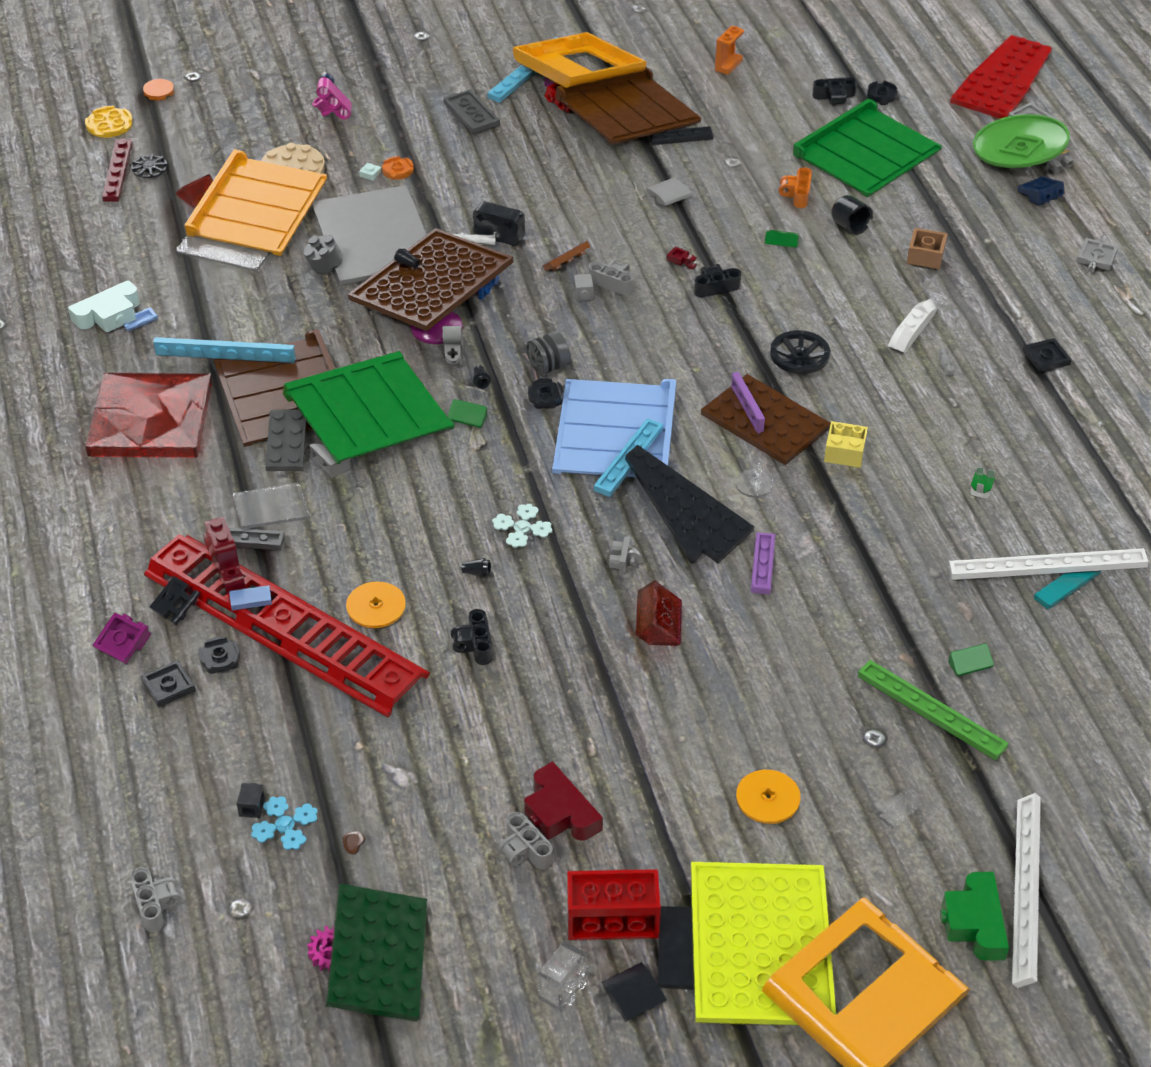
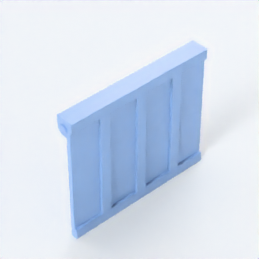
M566 379L552 473L561 474L566 472L602 475L647 418L663 424L662 432L647 451L668 465L676 380L664 379L661 381V385ZM631 470L630 473L626 476V477H635V478H636V476L634 475V473H633L632 470Z

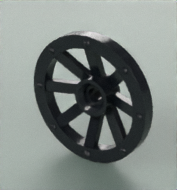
M793 330L778 335L772 341L770 356L779 368L787 372L810 374L823 369L830 360V346L824 338L815 333ZM799 339L798 346L794 347L789 340ZM804 339L813 342L808 348L803 347ZM784 343L790 352L779 348V346ZM818 346L822 349V352L810 354ZM778 354L783 355V356L788 357V358H781ZM821 358L818 362L812 360Z

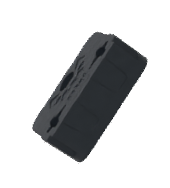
M481 201L473 211V230L475 235H495L496 242L511 246H517L525 236V215L520 210Z

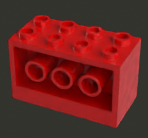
M658 869L567 871L568 940L659 938L661 905Z

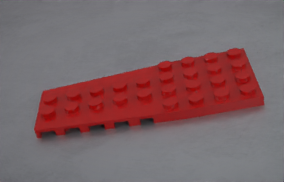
M1010 35L966 78L952 95L950 103L999 119L1008 117L1009 113L1016 110L1027 95L1031 84L1035 81V77L1039 75L1044 62L1048 60L1052 47L1027 40L1023 37Z

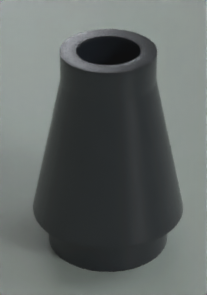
M405 248L398 249L394 255V260L397 261V264L415 269L420 265V260Z
M478 365L474 368L473 383L479 389H485L489 386L491 378L484 370V367Z
M485 558L462 562L461 571L462 573L485 577L491 573V562Z

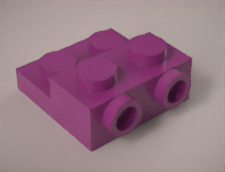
M114 612L92 646L127 665L136 649L141 651L151 633L148 631L149 627L140 621L135 623L133 618L123 613L121 616Z

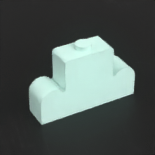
M127 280L69 306L68 310L71 321L78 328L89 329L96 323L105 332H110L123 326L125 322L129 323L136 319L134 308L139 305L140 301L136 286Z

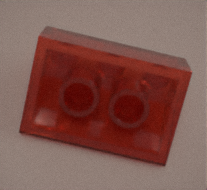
M656 580L638 590L636 636L649 645L679 646L681 645L682 600Z

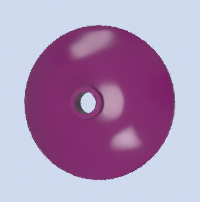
M452 311L428 331L411 325V332L421 342L444 344L443 326H461L462 330V320Z

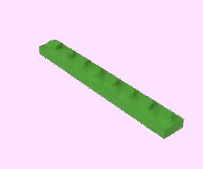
M869 660L858 671V677L995 761L1008 748L1009 743L872 660Z

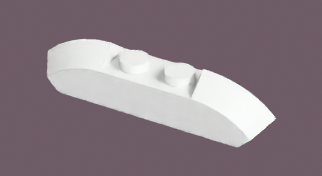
M932 299L915 305L896 329L888 347L906 353L936 313L937 308Z

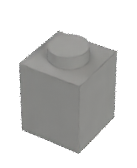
M591 274L574 275L576 301L593 300Z

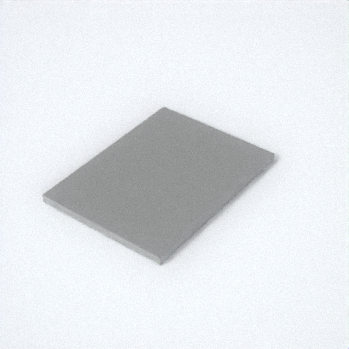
M406 185L324 199L312 203L322 236L331 235L343 255L341 264L337 268L334 266L340 285L366 281L394 260V255L398 249L405 248L407 250L426 236Z

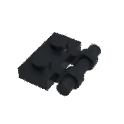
M173 576L149 607L165 619L171 613L174 614L170 621L177 625L180 620L187 616L186 612L190 607L195 606L201 594L194 590L189 595L190 586ZM182 599L185 600L184 604L178 609L177 605Z

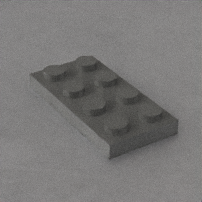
M471 89L443 98L444 104L472 134L500 125V119Z
M270 410L266 471H303L307 420L300 410Z

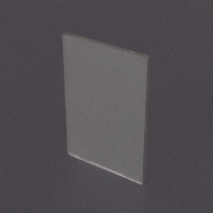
M187 235L175 249V253L255 272L259 270L271 253Z

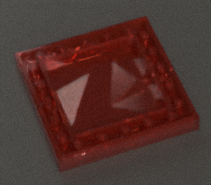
M103 373L85 445L87 456L198 458L212 388L211 374Z

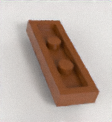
M586 241L542 266L545 271L550 269L555 271L561 267V263L567 264L573 261V256L577 255V257L585 254V250L590 245Z

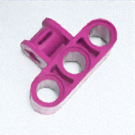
M326 77L320 78L316 91L318 97L313 101L312 105L318 108L322 116L334 112L339 118L348 119L352 108L350 100L330 79Z

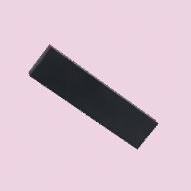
M705 126L668 130L649 135L653 146L713 140L714 135L711 127Z

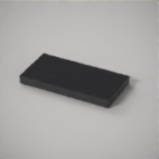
M661 906L658 952V985L660 988L694 990L692 907Z

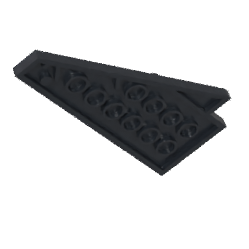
M636 445L626 454V462L690 563H693L704 553L719 564L754 531V525L641 446Z

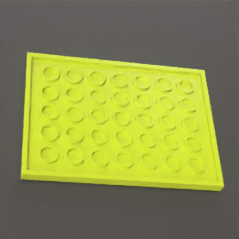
M691 862L695 1022L798 1025L764 994L762 989L767 980L779 968L829 926L824 865ZM830 953L807 973L802 980L824 1005L836 1015L832 957Z

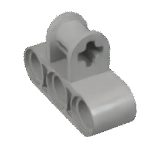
M615 259L608 265L601 262L589 264V274H591L593 284L623 295H629L633 292L634 276L629 273V264L624 265Z
M443 326L445 358L450 365H456L461 361V350H463L461 326ZM452 352H455V356L452 359L450 355Z
M519 812L509 814L507 817L508 837L499 844L498 852L504 854L509 859L511 866H517L529 859L538 869L549 868L553 863L551 843L525 815Z
M143 867L136 868L131 872L130 880L141 919L147 931L156 932L164 925L162 910L177 906L182 898L177 893V882L174 878L168 877L153 882L148 869Z

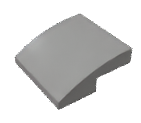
M675 178L647 187V193L655 196L657 203L665 206L692 196L689 188Z

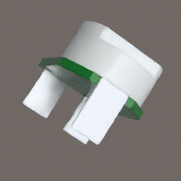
M977 467V472H975L971 482L970 493L971 495L986 499L990 496L995 480V471L988 470V475H984V468Z

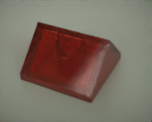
M207 174L180 188L176 195L195 209L212 184L213 179L210 174Z

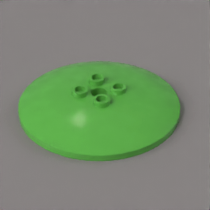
M1035 114L1014 115L993 121L979 130L973 140V149L982 161L991 165L1007 168L1029 167L1045 163L1060 155L1069 144L1070 134L1068 128L1054 118Z

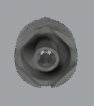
M331 235L312 236L304 249L307 261L318 274L331 272V268L334 266L337 268L343 260V255Z

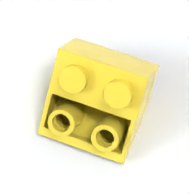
M831 421L824 462L861 468L868 427Z

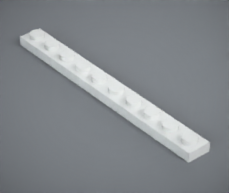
M1144 548L949 561L952 580L1148 567V559Z
M1036 793L1017 800L1012 984L1017 988L1037 982L1040 797Z

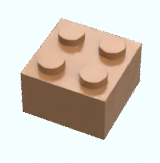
M914 228L907 264L940 269L948 233Z

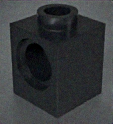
M241 784L237 800L239 817H261L265 801L262 784Z

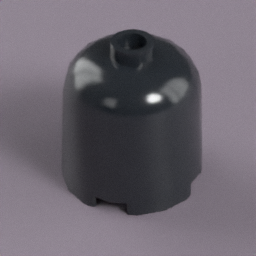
M850 195L838 198L831 209L833 220L846 231L855 235L863 233L868 228L869 220L873 219L872 208Z

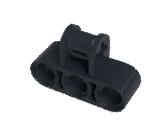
M852 77L817 79L813 82L812 97L816 100L828 99L830 105L839 102L846 104L847 98H852L856 94L857 80Z
M719 264L708 268L702 267L701 275L695 277L694 295L699 298H705L740 289L742 273L737 268L722 270Z
M474 609L470 611L468 616L469 625L457 626L451 630L450 635L454 640L452 647L458 653L473 652L474 660L477 664L488 665L492 661V642L487 615L482 609Z

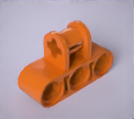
M802 167L798 169L797 176L786 175L780 179V195L793 197V205L797 208H805L808 205L812 177L811 169Z

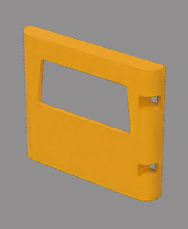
M588 32L513 47V55L517 62L566 88L644 71L646 68L645 60ZM588 52L615 67L592 72L563 56Z
M866 897L856 902L779 968L767 980L762 989L764 994L843 1067H890L970 991L969 987L949 970L946 971L940 966L938 960L898 925L892 924L885 917V914ZM865 925L885 942H889L900 950L904 955L835 1015L803 982L802 978L860 927Z

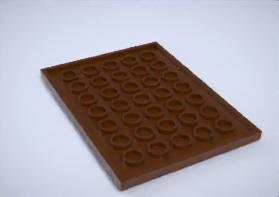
M435 228L407 249L420 260V265L417 269L397 264V261L392 260L348 294V299L428 331L514 263V260L510 255Z

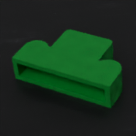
M994 871L971 872L965 879L963 891H946L944 893L942 910H940V921L945 924L947 940L949 942L975 941L973 952L980 960H1006L1009 946Z

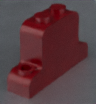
M224 517L205 521L204 542L226 593L246 588L244 576L239 566L237 548Z

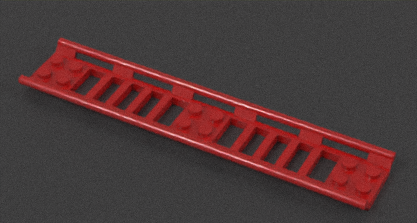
M178 534L150 558L148 569L144 572L145 577L164 588L169 583L168 580L164 579L165 574L172 578L175 576L190 586L192 592L197 590L201 594L195 606L387 718L390 717L394 704L421 677L427 679L430 676V672L240 564L239 566L246 585L244 589H248L251 585L256 587L269 586L270 595L275 598L271 601L272 605H267L257 615L248 611L250 608L232 610L230 593L225 596L219 594L224 589L220 578L209 588L204 585L218 573L214 563L195 579L187 575L205 558L213 562L207 546L189 535L184 537ZM210 599L236 614V619L207 604L208 600ZM309 617L318 622L300 640L291 635ZM253 625L281 640V646L252 630ZM326 628L333 630L315 649L309 646ZM342 637L349 639L331 658L324 655ZM358 645L365 648L347 667L340 664ZM299 651L328 668L327 673L298 657ZM374 654L383 659L365 678L356 673ZM345 679L376 695L375 700L345 684Z

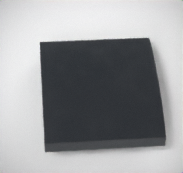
M643 962L602 982L611 1002H615L625 1022L667 1001L658 983Z

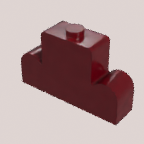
M553 761L535 771L533 775L534 793L524 798V813L546 839L550 840L571 828L572 837L579 841L587 840L603 831V817Z

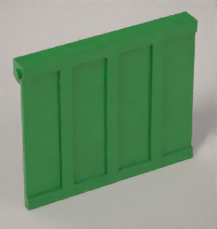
M868 98L794 143L793 156L802 158L858 190L863 196L869 197L942 149V145L879 112L877 103Z
M400 351L284 383V397L288 402L293 401L337 464L344 460L445 429H454L455 424L446 416L407 364Z

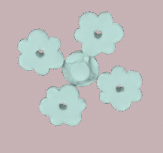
M532 504L518 506L517 515L521 516L522 520L517 521L515 524L512 517L505 514H498L497 518L492 520L494 528L497 530H508V527L514 526L515 533H509L506 539V543L512 545L513 548L525 547L527 545L528 536L526 534L529 533L530 529L533 531L534 536L542 538L547 537L548 533H552L550 522L537 521L536 524L531 525L526 521L530 518H535L538 513V508L532 506Z

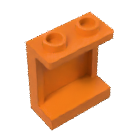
M730 26L717 39L715 71L728 75L743 61V56L736 54L735 48L736 40L744 34V29Z

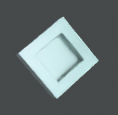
M366 163L359 171V176L374 180L381 173V167Z

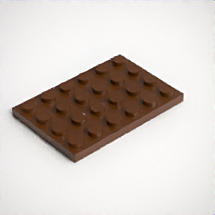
M748 374L743 376L742 379L765 417L764 432H756L731 386L701 409V415L784 465L788 464L826 433L831 425L829 421Z

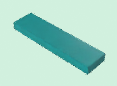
M1101 570L1067 572L1035 593L1033 599L1049 610L1101 574Z

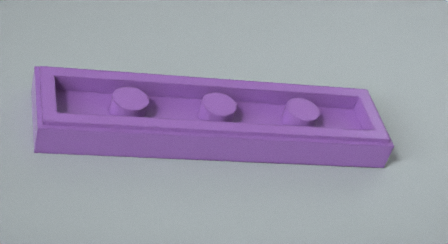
M739 372L733 373L731 387L756 432H764L765 417Z
M756 532L751 593L770 594L775 534Z

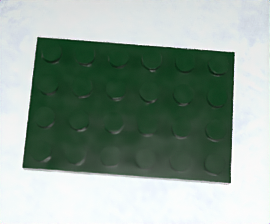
M339 883L325 1007L417 1022L420 1012L427 911L426 898Z

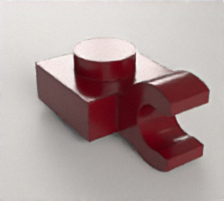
M676 246L666 255V260L674 264L682 265L684 263L691 270L697 266V264L693 263L697 259L696 256L689 255V251Z

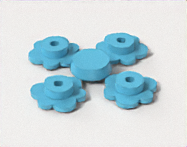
M282 796L278 798L271 797L269 801L264 803L263 808L269 816L275 815L279 818L276 820L275 825L268 824L267 821H262L261 824H253L251 836L252 838H257L258 842L263 843L267 839H272L277 829L279 833L285 834L281 837L283 848L285 850L292 848L298 850L300 845L305 844L306 837L302 835L301 830H293L294 823L301 822L302 825H307L308 823L316 822L318 810L312 808V805L307 803L295 809L293 818L283 816L284 811L289 808L286 798Z

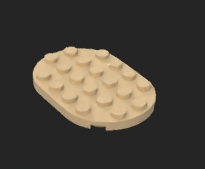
M288 143L268 151L261 160L262 162L323 174L325 169L323 155L310 145Z

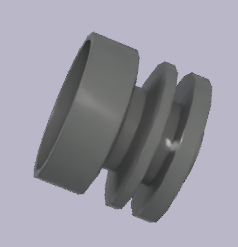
M558 331L545 334L543 338L538 337L530 340L526 344L529 362L534 371L539 375H544L553 371L554 368L559 369L570 364L571 354L568 344L563 335Z

